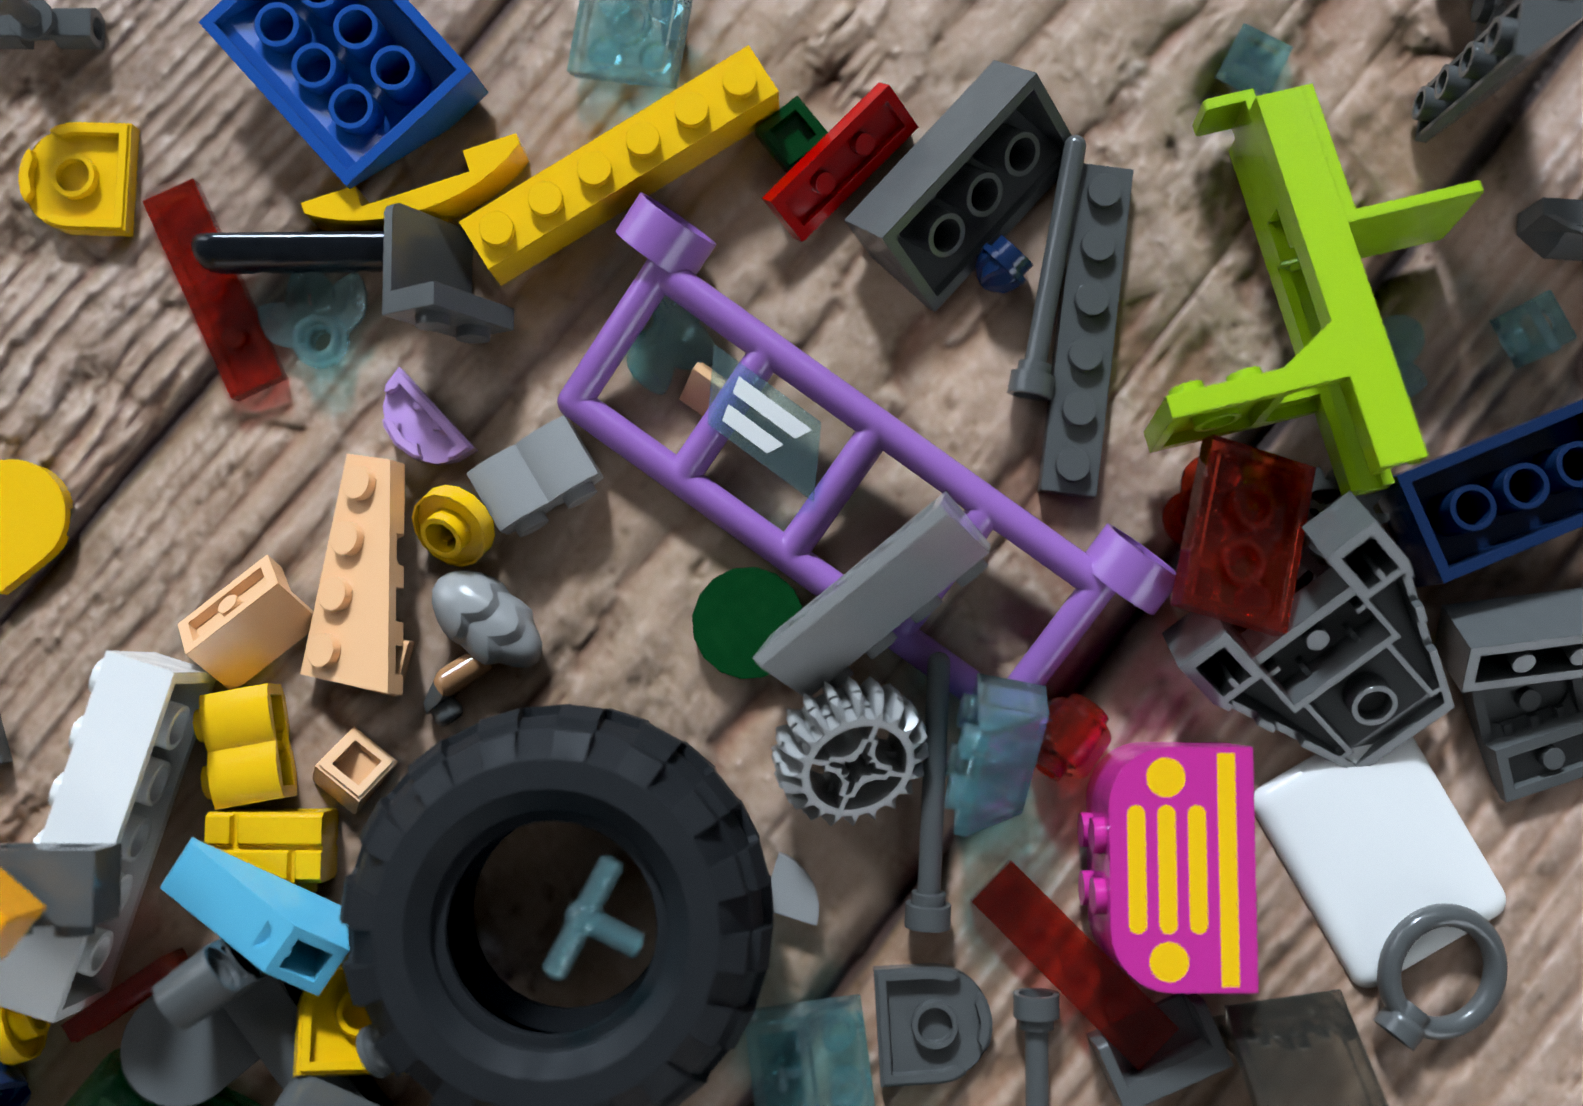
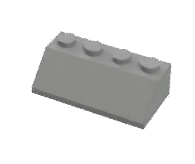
M945 491L774 631L754 655L753 659L762 669L802 696L804 693L812 696L819 689H823L825 681L833 686L834 689H837L844 683L847 675L849 677L853 675L854 672L848 667L864 653L871 660L897 640L898 637L893 632L895 628L909 617L917 624L937 609L943 602L938 594L951 583L956 581L963 587L981 574L988 567V563L983 558L990 553L991 544L948 492Z

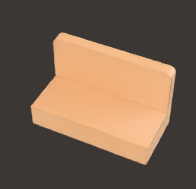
M267 554L179 622L178 628L185 654L227 689L232 690L240 688L309 634L313 610L291 591L282 567Z

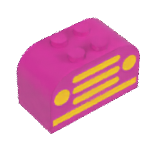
M1134 742L1113 749L1094 768L1086 791V812H1079L1077 821L1080 847H1087V870H1080L1078 877L1079 900L1082 906H1088V921L1096 943L1108 957L1134 980L1155 991L1164 993H1259L1253 747L1224 742Z

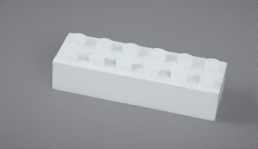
M106 650L104 659L100 660L94 667L89 679V691L92 693L86 711L76 721L69 736V748L72 749L65 771L57 777L52 785L48 799L49 805L52 808L44 830L36 836L33 843H122L120 915L118 918L96 925L95 934L82 937H55L54 927H33V934L23 936L5 958L0 959L1 1007L54 1024L107 999L196 740L193 728V713L196 709H199V695L212 693L216 679L200 666L156 652Z

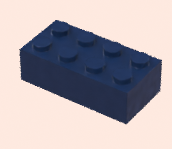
M1583 398L1393 475L1394 484L1387 489L1374 492H1379L1382 496L1378 503L1382 512L1390 515V520L1387 521L1397 546L1410 560L1414 573L1412 579L1416 588L1444 584L1583 527Z

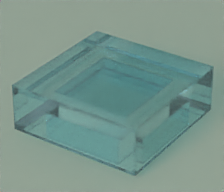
M1244 23L1239 29L1215 78L1241 91L1253 88L1256 96L1268 94L1273 89L1293 47Z

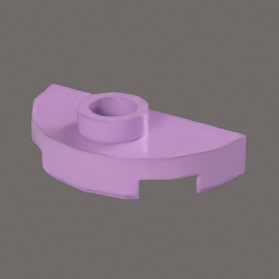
M398 367L386 383L384 389L386 396L383 403V427L394 445L413 459L434 465L457 463L477 452L478 450L412 378L402 368Z

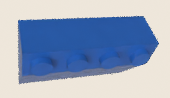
M222 0L199 21L200 25L349 189L449 130L489 93L473 70L409 0Z

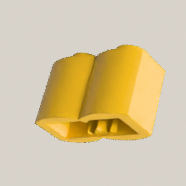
M265 683L199 695V709H196L193 713V728L196 738L199 742H204L207 750V765L202 767L200 776L201 787L205 797L209 800L212 799L215 810L297 796L296 766L289 741V720L282 685Z

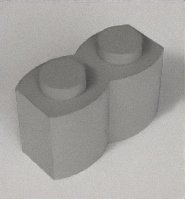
M561 416L543 425L515 445L496 453L466 473L499 531L507 535L516 531L519 537L527 536L549 522L546 513L565 502L568 509L592 498L598 492L594 485L604 479L572 422L566 416Z

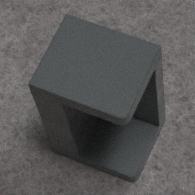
M1176 993L1086 1033L1110 1090L1120 1106H1145L1234 1066L1205 1000L1197 993Z

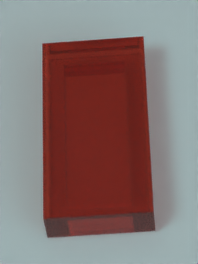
M181 947L157 958L60 1025L71 1043L74 1041L78 1043L101 1031L152 996L155 984L189 959L187 953Z

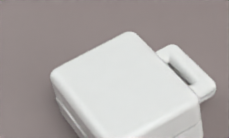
M1413 737L1371 766L1345 768L1315 754L1259 786L1254 791V814L1349 978L1360 987L1373 988L1378 986L1377 966L1383 945L1397 924L1412 912L1433 904H1457L1478 912L1489 921L1498 916L1505 908L1506 895L1502 886ZM1372 744L1352 748L1354 753L1347 758L1356 764ZM1441 927L1427 932L1408 951L1402 971L1467 933L1455 927Z

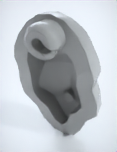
M471 570L448 572L437 580L432 589V605L442 631L450 640L461 645L473 658L484 665L502 663L512 667L529 668L539 662L543 644L540 634L534 625L532 609L520 599L511 595L504 583L484 573Z

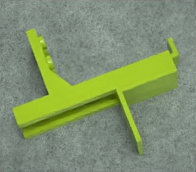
M1313 83L1256 96L1254 89L1251 88L1206 99L1202 102L1192 125L1195 136H1203L1228 129L1233 131L1235 140L1229 150V155L1293 346L1295 357L1284 368L1262 372L1259 366L1248 367L1228 375L1226 382L1204 386L1202 380H1194L1171 388L1144 430L1149 452L1153 453L1315 414L1341 496L1348 491L1358 496L1387 489L1395 483L1391 467L1408 464V466L1418 464L1428 457V453L1361 259L1443 239L1485 192L1481 180L1356 209Z

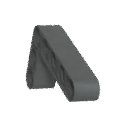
M222 938L203 947L153 987V996L157 1006L163 1015L176 1027L189 1029L220 1010L225 1009L280 1087L284 1090L288 1083L295 1079L293 1078L296 1011L303 989L262 972ZM371 1075L315 1077L380 1106H393Z

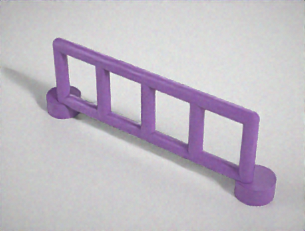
M640 192L615 232L626 243L648 259L561 390L557 399L560 412L816 597L843 576V574L814 554L812 550L883 451L941 493L947 491L953 500L965 509L964 513L986 539L992 530L996 531L1075 588L1001 687L920 630L930 615L917 624L909 617L893 630L898 638L888 648L926 676L929 657L935 652L945 653L951 662L949 692L994 725L1007 728L1013 726L1021 718L1116 593L1141 610L1155 615L1183 579L1165 561L1109 523L1105 525L1086 552L1079 549L699 278L697 273L715 248L716 243L680 215L652 197ZM664 296L670 298L745 352V355L677 455L598 399V396ZM773 373H775L855 431L785 531L779 529L704 475L734 432L732 427L722 421L728 404L744 416L751 407L733 393L738 377H741L761 392ZM953 583L938 594L941 600Z

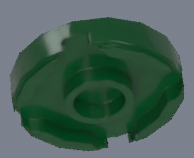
M758 567L733 568L713 578L699 594L692 615L694 640L703 658L719 672L740 679L762 678L770 673L756 663L753 659L754 655L774 631L803 607L794 589L776 573Z

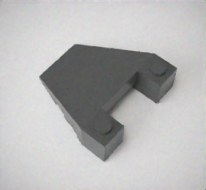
M1348 491L1302 526V529L1332 567L1242 634L1228 622L1208 599L1162 633L1179 669L1213 704L1227 711H1230L1232 708L1253 718L1258 726L1272 733L1278 730L1298 740L1301 747L1345 768L1373 765L1455 708L1438 651L1432 644L1426 622H1428L1424 605L1418 599L1412 577H1414L1410 560L1355 495ZM1372 744L1356 764L1347 758L1354 753L1352 748Z

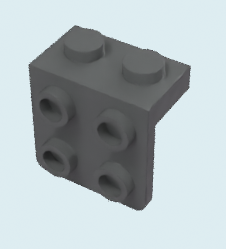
M401 203L392 204L385 208L383 316L413 324L420 330L436 331L455 337L457 341L471 344L487 343L491 340L492 334L514 330V308L472 294L473 244L462 227Z

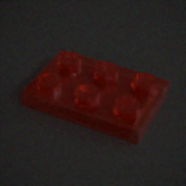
M1215 434L1202 439L1170 605L1271 636L1287 634L1305 534L1302 526L1307 523L1316 467Z

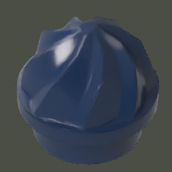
M1000 235L992 245L987 242L985 243L975 265L979 284L985 290L994 293H1007L1023 285L1027 281L1024 275L1033 267V263L1003 235Z

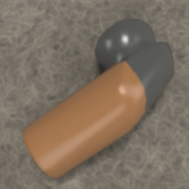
M467 652L440 669L423 702L426 714H432L435 723L441 727H446L460 718L463 714V706L455 697L462 688L492 670L491 664L484 665Z

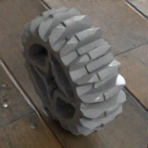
M847 675L842 687L834 689L833 686L825 681L823 694L814 698L804 693V707L802 709L787 708L786 720L788 724L775 727L777 744L771 748L773 752L772 760L776 769L774 772L779 787L784 789L787 800L793 804L795 809L802 808L803 813L807 814L810 820L822 816L823 820H826L830 826L834 825L842 816L852 826H854L859 815L867 814L876 820L877 809L885 805L896 809L895 797L898 794H913L911 779L925 776L922 761L930 756L926 742L928 736L926 734V726L918 715L917 709L910 699H907L905 695L901 696L899 690L890 683L881 687L879 682L875 681L871 676L858 686L857 682ZM878 728L889 731L887 740L878 739L876 735ZM812 764L822 765L825 771L824 774L811 770Z

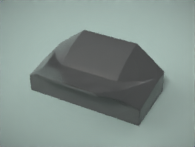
M1543 197L1517 214L1516 236L1543 259L1583 261V200Z

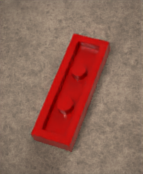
M878 83L762 199L794 239L804 242L919 127L891 86Z

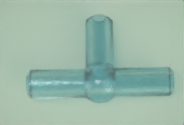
M609 856L600 857L579 899L567 908L565 925L543 965L544 972L548 976L557 980L566 978L588 935L630 957L638 954L645 939L644 934L601 912L623 870L622 864L616 859Z

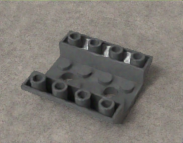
M1474 0L1471 9V21L1476 23L1474 41H1470L1450 64L1444 65L1439 74L1426 86H1422L1416 94L1412 107V119L1418 121L1415 141L1426 143L1485 102L1583 20V0Z

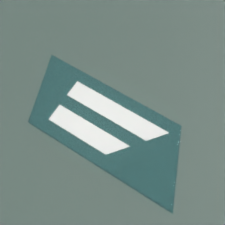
M714 344L707 424L814 502L821 422Z

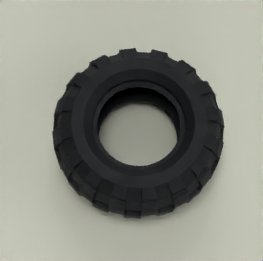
M571 704L519 708L481 719L471 727L449 738L441 739L408 766V773L386 797L380 798L359 835L362 847L354 870L350 875L345 876L339 918L341 924H347L350 951L348 959L342 962L352 1004L359 1007L364 1006L374 1028L380 1036L372 1042V1045L397 1077L403 1072L410 1075L432 1095L433 1098L429 1106H678L706 1084L712 1070L730 1049H735L756 1011L759 994L766 972L769 969L774 926L771 875H769L759 834L742 800H739L716 771L715 766L686 741L679 740L649 723V720L612 708L606 709ZM560 821L594 829L617 843L641 869L650 887L656 908V946L650 964L622 992L604 1001L587 1006L560 1007L546 1005L531 1000L513 990L497 975L488 963L479 945L474 927L473 905L475 890L481 871L490 854L506 836L520 826L535 822Z

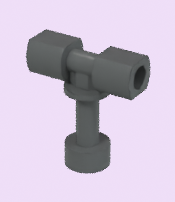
M0 0V50H33L35 41L54 40L56 45L63 50L105 49L106 22L100 11L96 8L52 9L44 0Z

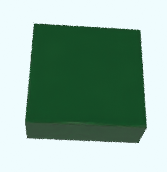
M798 95L754 129L757 139L786 173L828 133Z

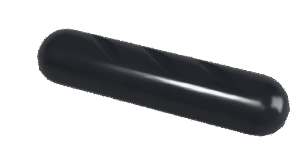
M384 231L197 233L192 238L191 247L195 259L204 269L222 275L256 274L262 272L271 274L383 272Z

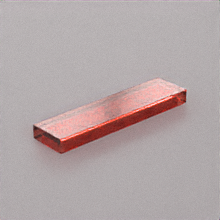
M192 178L142 201L231 399L237 402L242 401L287 380V374L242 275L212 273L204 269L193 255L191 247L193 236L197 233H222L201 185Z
M1010 859L970 899L1138 1070L1179 1029Z

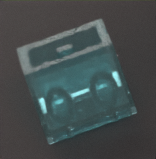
M977 673L973 693L962 694L957 715V727L961 728L958 743L951 742L949 745L945 774L949 779L944 807L954 810L955 835L966 837L1023 813L1049 718L1046 686Z
M860 994L756 1008L745 1029L755 1106H875Z

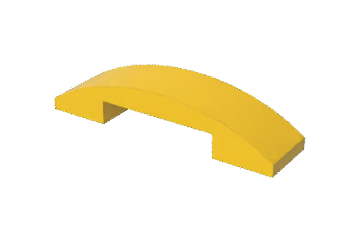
M517 133L463 150L469 172L370 203L359 189L354 186L351 189L345 188L302 202L301 205L304 214L321 230L384 231V210L387 206L396 203L404 204L444 221H450L475 209L503 190L520 174L529 163V160Z

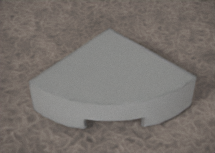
M778 852L771 875L774 913L817 926L819 901L811 877L798 861L785 853Z

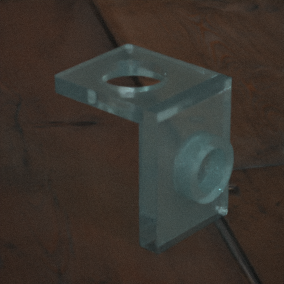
M1551 290L1489 321L1503 349L1507 352L1516 369L1560 350L1562 345L1577 337ZM1542 313L1547 315L1551 320L1553 330H1551L1548 322L1546 321Z

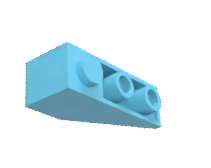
M193 837L161 884L160 889L262 972L314 995H320L350 951L347 924H341L339 920L341 905Z

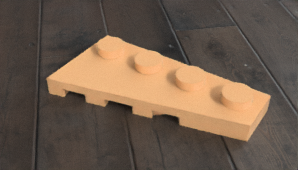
M346 455L301 675L387 694L403 695V675L396 674V647L403 646V622L396 621V590L404 589V566L399 565L397 561V540L404 536L405 464L369 456Z

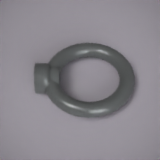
M1448 903L1429 905L1406 916L1389 934L1379 956L1377 985L1384 1007L1373 1020L1412 1051L1416 1049L1423 1038L1448 1040L1463 1036L1479 1027L1498 1006L1507 982V955L1502 939L1493 925L1481 914L1468 907ZM1455 927L1471 935L1481 951L1483 960L1481 981L1473 997L1461 1009L1444 1016H1429L1407 1000L1404 994L1401 980L1403 963L1408 951L1421 936L1437 928Z

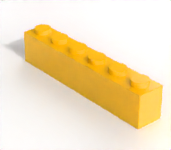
M748 45L462 219L459 223L488 270L500 286L630 208L640 192L648 196L754 132L757 126L779 110V91Z

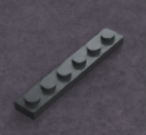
M1083 163L1061 284L1051 375L1056 378L1052 400L1047 403L1037 492L1093 499L1097 496L1133 169Z

